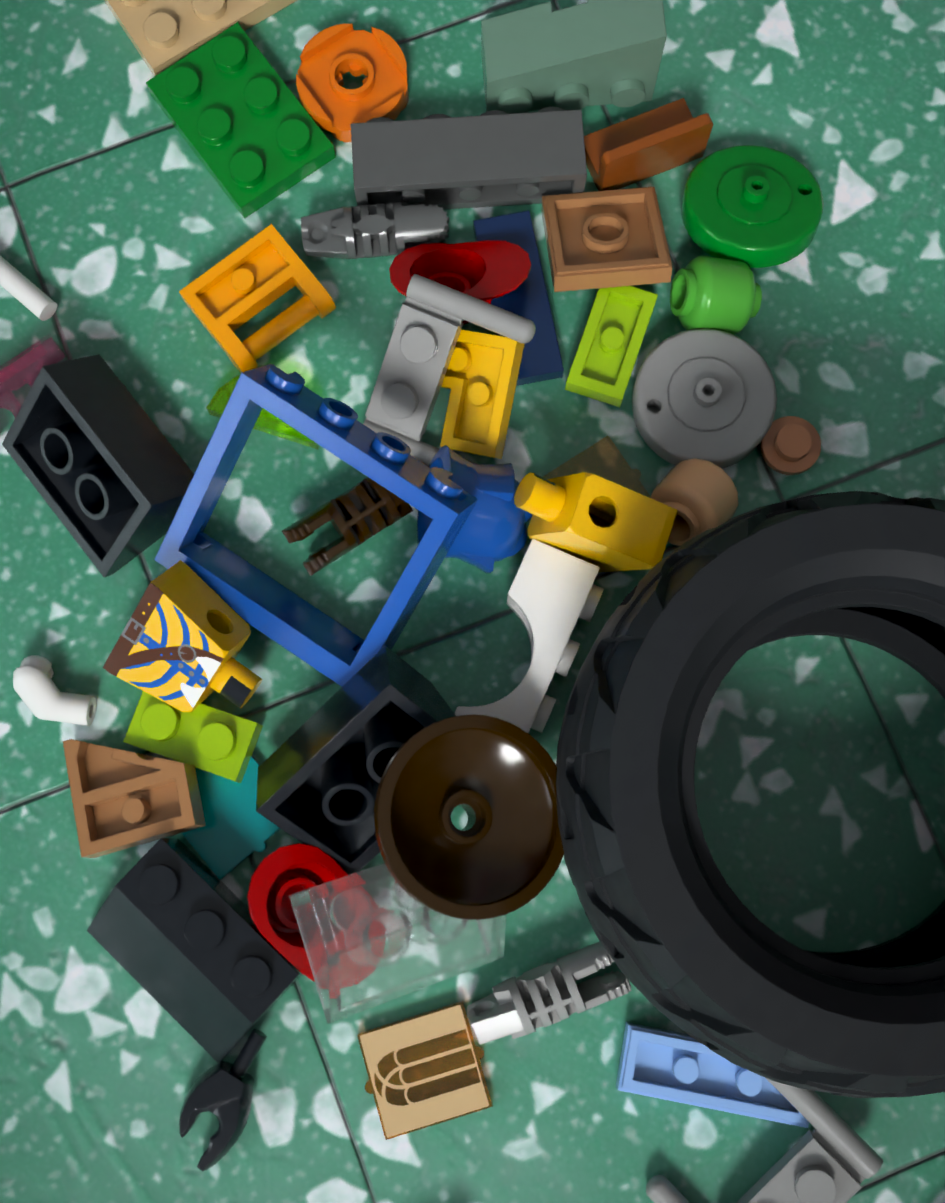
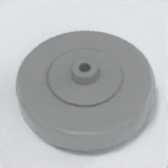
M708 328L679 332L659 343L642 363L632 392V412L640 435L658 456L673 465H677L684 460L697 458L710 461L723 469L740 462L755 450L772 425L777 405L776 385L772 372L759 352L749 343L731 333Z

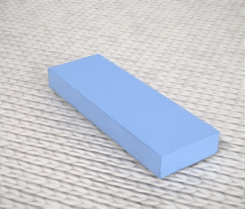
M626 1022L616 1081L617 1090L805 1128L809 1127L807 1119L765 1077L729 1062L688 1034Z

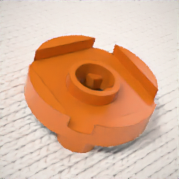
M353 23L337 24L328 27L310 39L300 55L301 65L298 69V75L296 74V86L302 106L320 128L331 132L333 137L342 142H352L351 123H366L368 120L378 117L395 120L400 112L406 108L409 101L407 62L400 46L383 30L371 27L372 33L365 30H354ZM350 72L354 77L364 74L366 78L362 81L363 85L361 87L346 89L342 87L344 85L342 75Z

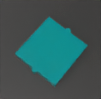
M253 756L250 758L241 783L195 768L206 826L183 832L182 834L219 880H222L254 851H265L267 848L266 841L281 829L256 812L257 778L260 764Z

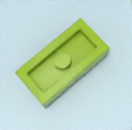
M633 286L598 289L566 381L565 390L620 408L658 294Z
M143 691L123 742L178 762L195 765V768L241 783L263 725L204 704H200L192 713L182 712Z

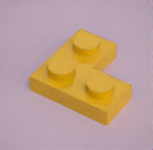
M461 329L441 388L451 390L440 447L447 445L452 450L502 459L524 344L503 336Z

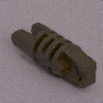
M366 477L348 491L331 499L282 530L288 542L293 543L307 538L314 533V530L329 521L332 523L340 538L325 547L317 549L303 562L307 572L312 576L413 510L407 502L369 477Z

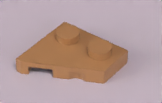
M74 739L63 741L81 857L97 858L206 826L195 765Z

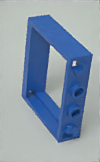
M268 364L241 373L154 560L167 569L180 560L184 562L248 624L342 687L384 646L392 650L478 499L451 481L453 473L438 467L430 468L411 456L410 447L399 438L384 432L376 433L357 421L358 415L350 406L333 398L320 397L304 386L305 379L297 372L287 374L273 364ZM262 408L433 519L365 640L203 532Z

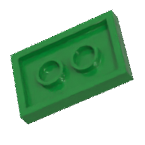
M238 22L146 82L151 96L244 219L336 158L333 144Z

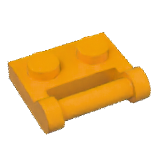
M272 224L179 291L183 301L223 349L240 373L257 368L258 364L256 361L317 315L323 319L336 309V305L326 289ZM294 286L299 289L303 294L302 298L244 341H240L234 333L236 329Z

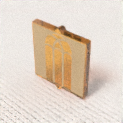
M463 1001L357 1034L369 1077L365 1084V1090L367 1093L374 1095L385 1140L493 1107L480 1062L484 1057V1050L481 1046H476Z

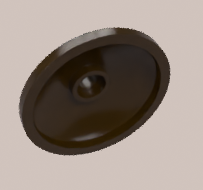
M459 715L432 723L412 735L401 745L386 766L378 786L374 807V824L378 847L389 872L399 886L415 901L436 913L468 920L490 919L506 915L519 909L536 897L552 879L564 855L557 815V766L548 752L537 740L521 728L502 719L485 715ZM456 806L462 807L468 815V822L462 830L457 829L451 821V813Z

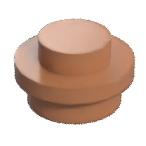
M796 416L781 417L772 422L767 434L762 439L760 444L761 454L768 466L774 471L784 475L801 474L810 469L817 461L821 452L820 436L815 427L803 418Z

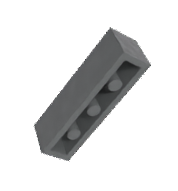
M547 107L537 112L516 114L493 110L482 113L480 116L450 117L445 114H432L417 120L394 121L390 118L378 117L370 119L366 123H351L353 179L357 206L401 202L402 206L420 204L435 206L438 204V207H443V210L542 204V196L583 193L585 189L587 168L582 110H564L559 107Z

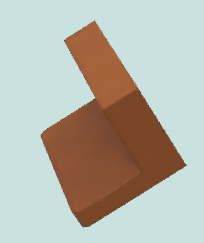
M681 98L585 135L586 166L598 191L619 190L703 157L713 128V122L708 113L693 118L685 99Z

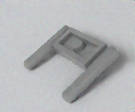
M414 274L408 285L406 300L401 306L363 425L376 433L384 432L399 438L410 447L411 456L429 467L433 457L440 449L422 442L421 438L430 420L463 326V320L522 344H526L533 339L536 327L532 320Z
M767 1079L815 1129L813 1131L809 1130L736 1203H847L862 1188L860 1183L865 1179L871 1178L879 1171L883 1164V1159L815 1091ZM663 1175L653 1176L646 1185V1194L654 1203H690Z

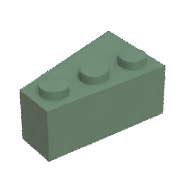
M587 0L586 3L554 11L550 1L481 20V57L486 112L499 110L508 114H516L547 107L580 110L585 106L613 104L617 107H632L641 102L652 101L667 37L663 0Z

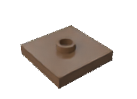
M655 187L542 196L541 212L554 292L671 282L672 263Z

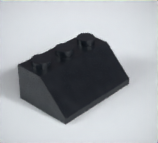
M100 354L42 366L2 443L3 447L103 577L117 572L167 534L194 476L191 469Z
M384 646L258 767L256 812L302 844L321 849L332 857L352 878L380 853L375 834L374 807L378 786L389 761L401 745L419 730L432 723L455 717L456 715L427 678L388 647Z
M161 838L115 885L87 929L109 954L217 1063L221 1062L302 975L261 935L250 917L249 908L178 838Z

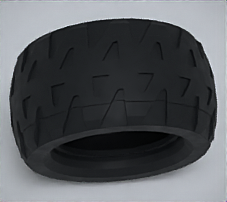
M848 491L814 494L759 507L738 515L716 528L702 532L657 563L617 607L605 623L588 653L565 708L557 747V815L565 863L579 900L597 938L621 972L663 1015L690 1037L707 1046L729 1062L775 1082L846 1097H912L945 1092V900L918 925L884 943L860 950L844 952L802 950L777 935L759 921L726 883L713 860L703 835L698 817L694 785L697 742L709 704L722 680L734 664L748 650L765 643L804 635H828L867 643L907 663L930 682L945 699V500L919 497L901 499L879 492Z

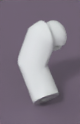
M31 655L24 658L20 667L16 668L13 672V688L35 717L42 720L90 726L96 713L95 696L60 692L51 679L54 672L51 668L52 663L48 659L39 655Z

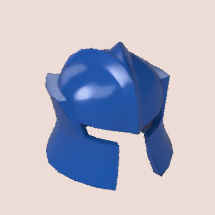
M447 445L441 447L433 457L429 467H438L453 473L451 481L478 499L445 558H457L476 566L485 573H491L494 562L513 556L524 547L527 541L526 522L532 517V514L516 507L514 504V496L519 482L515 480L513 466L511 463H473L455 453ZM419 510L417 516L418 545L433 520Z

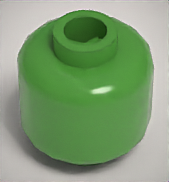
M704 255L692 259L685 268L678 270L670 290L671 311L675 316H678L681 325L686 330L708 328L735 335L742 331L749 318L757 315L762 300L761 287L758 283H755L754 274L747 263Z

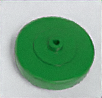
M741 145L713 152L703 158L692 169L685 184L681 215L689 236L709 255L739 260L747 263L750 268H763L790 261L800 255L810 245L822 217L824 202L822 191L816 178L798 160L772 148Z

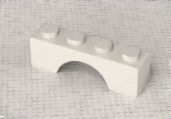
M532 538L507 596V605L520 618L530 639L531 663L529 670L522 682L509 695L494 703L483 706H458L454 713L456 716L485 715L510 722L529 733L530 728L542 733L556 701L555 698L545 693L554 673L564 677L567 676L580 646V643L569 639L578 617L590 622L603 593V588L593 584L600 567Z

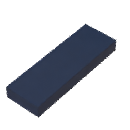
M530 211L473 220L476 241H507L519 245L529 254L532 267L527 279L515 290L491 301L492 305L532 320L536 327L533 339L524 344L516 386L562 378L564 368Z

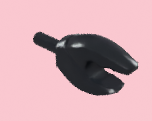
M253 1029L233 1064L221 1061L205 1071L195 1081L184 1100L179 1119V1133L182 1138L191 1130L202 1112L209 1111L213 1113L219 1121V1128L210 1137L209 1146L197 1165L198 1169L202 1172L213 1167L229 1152L247 1124L251 1110V1094H253L254 1078L247 1071L267 1038L260 1030Z

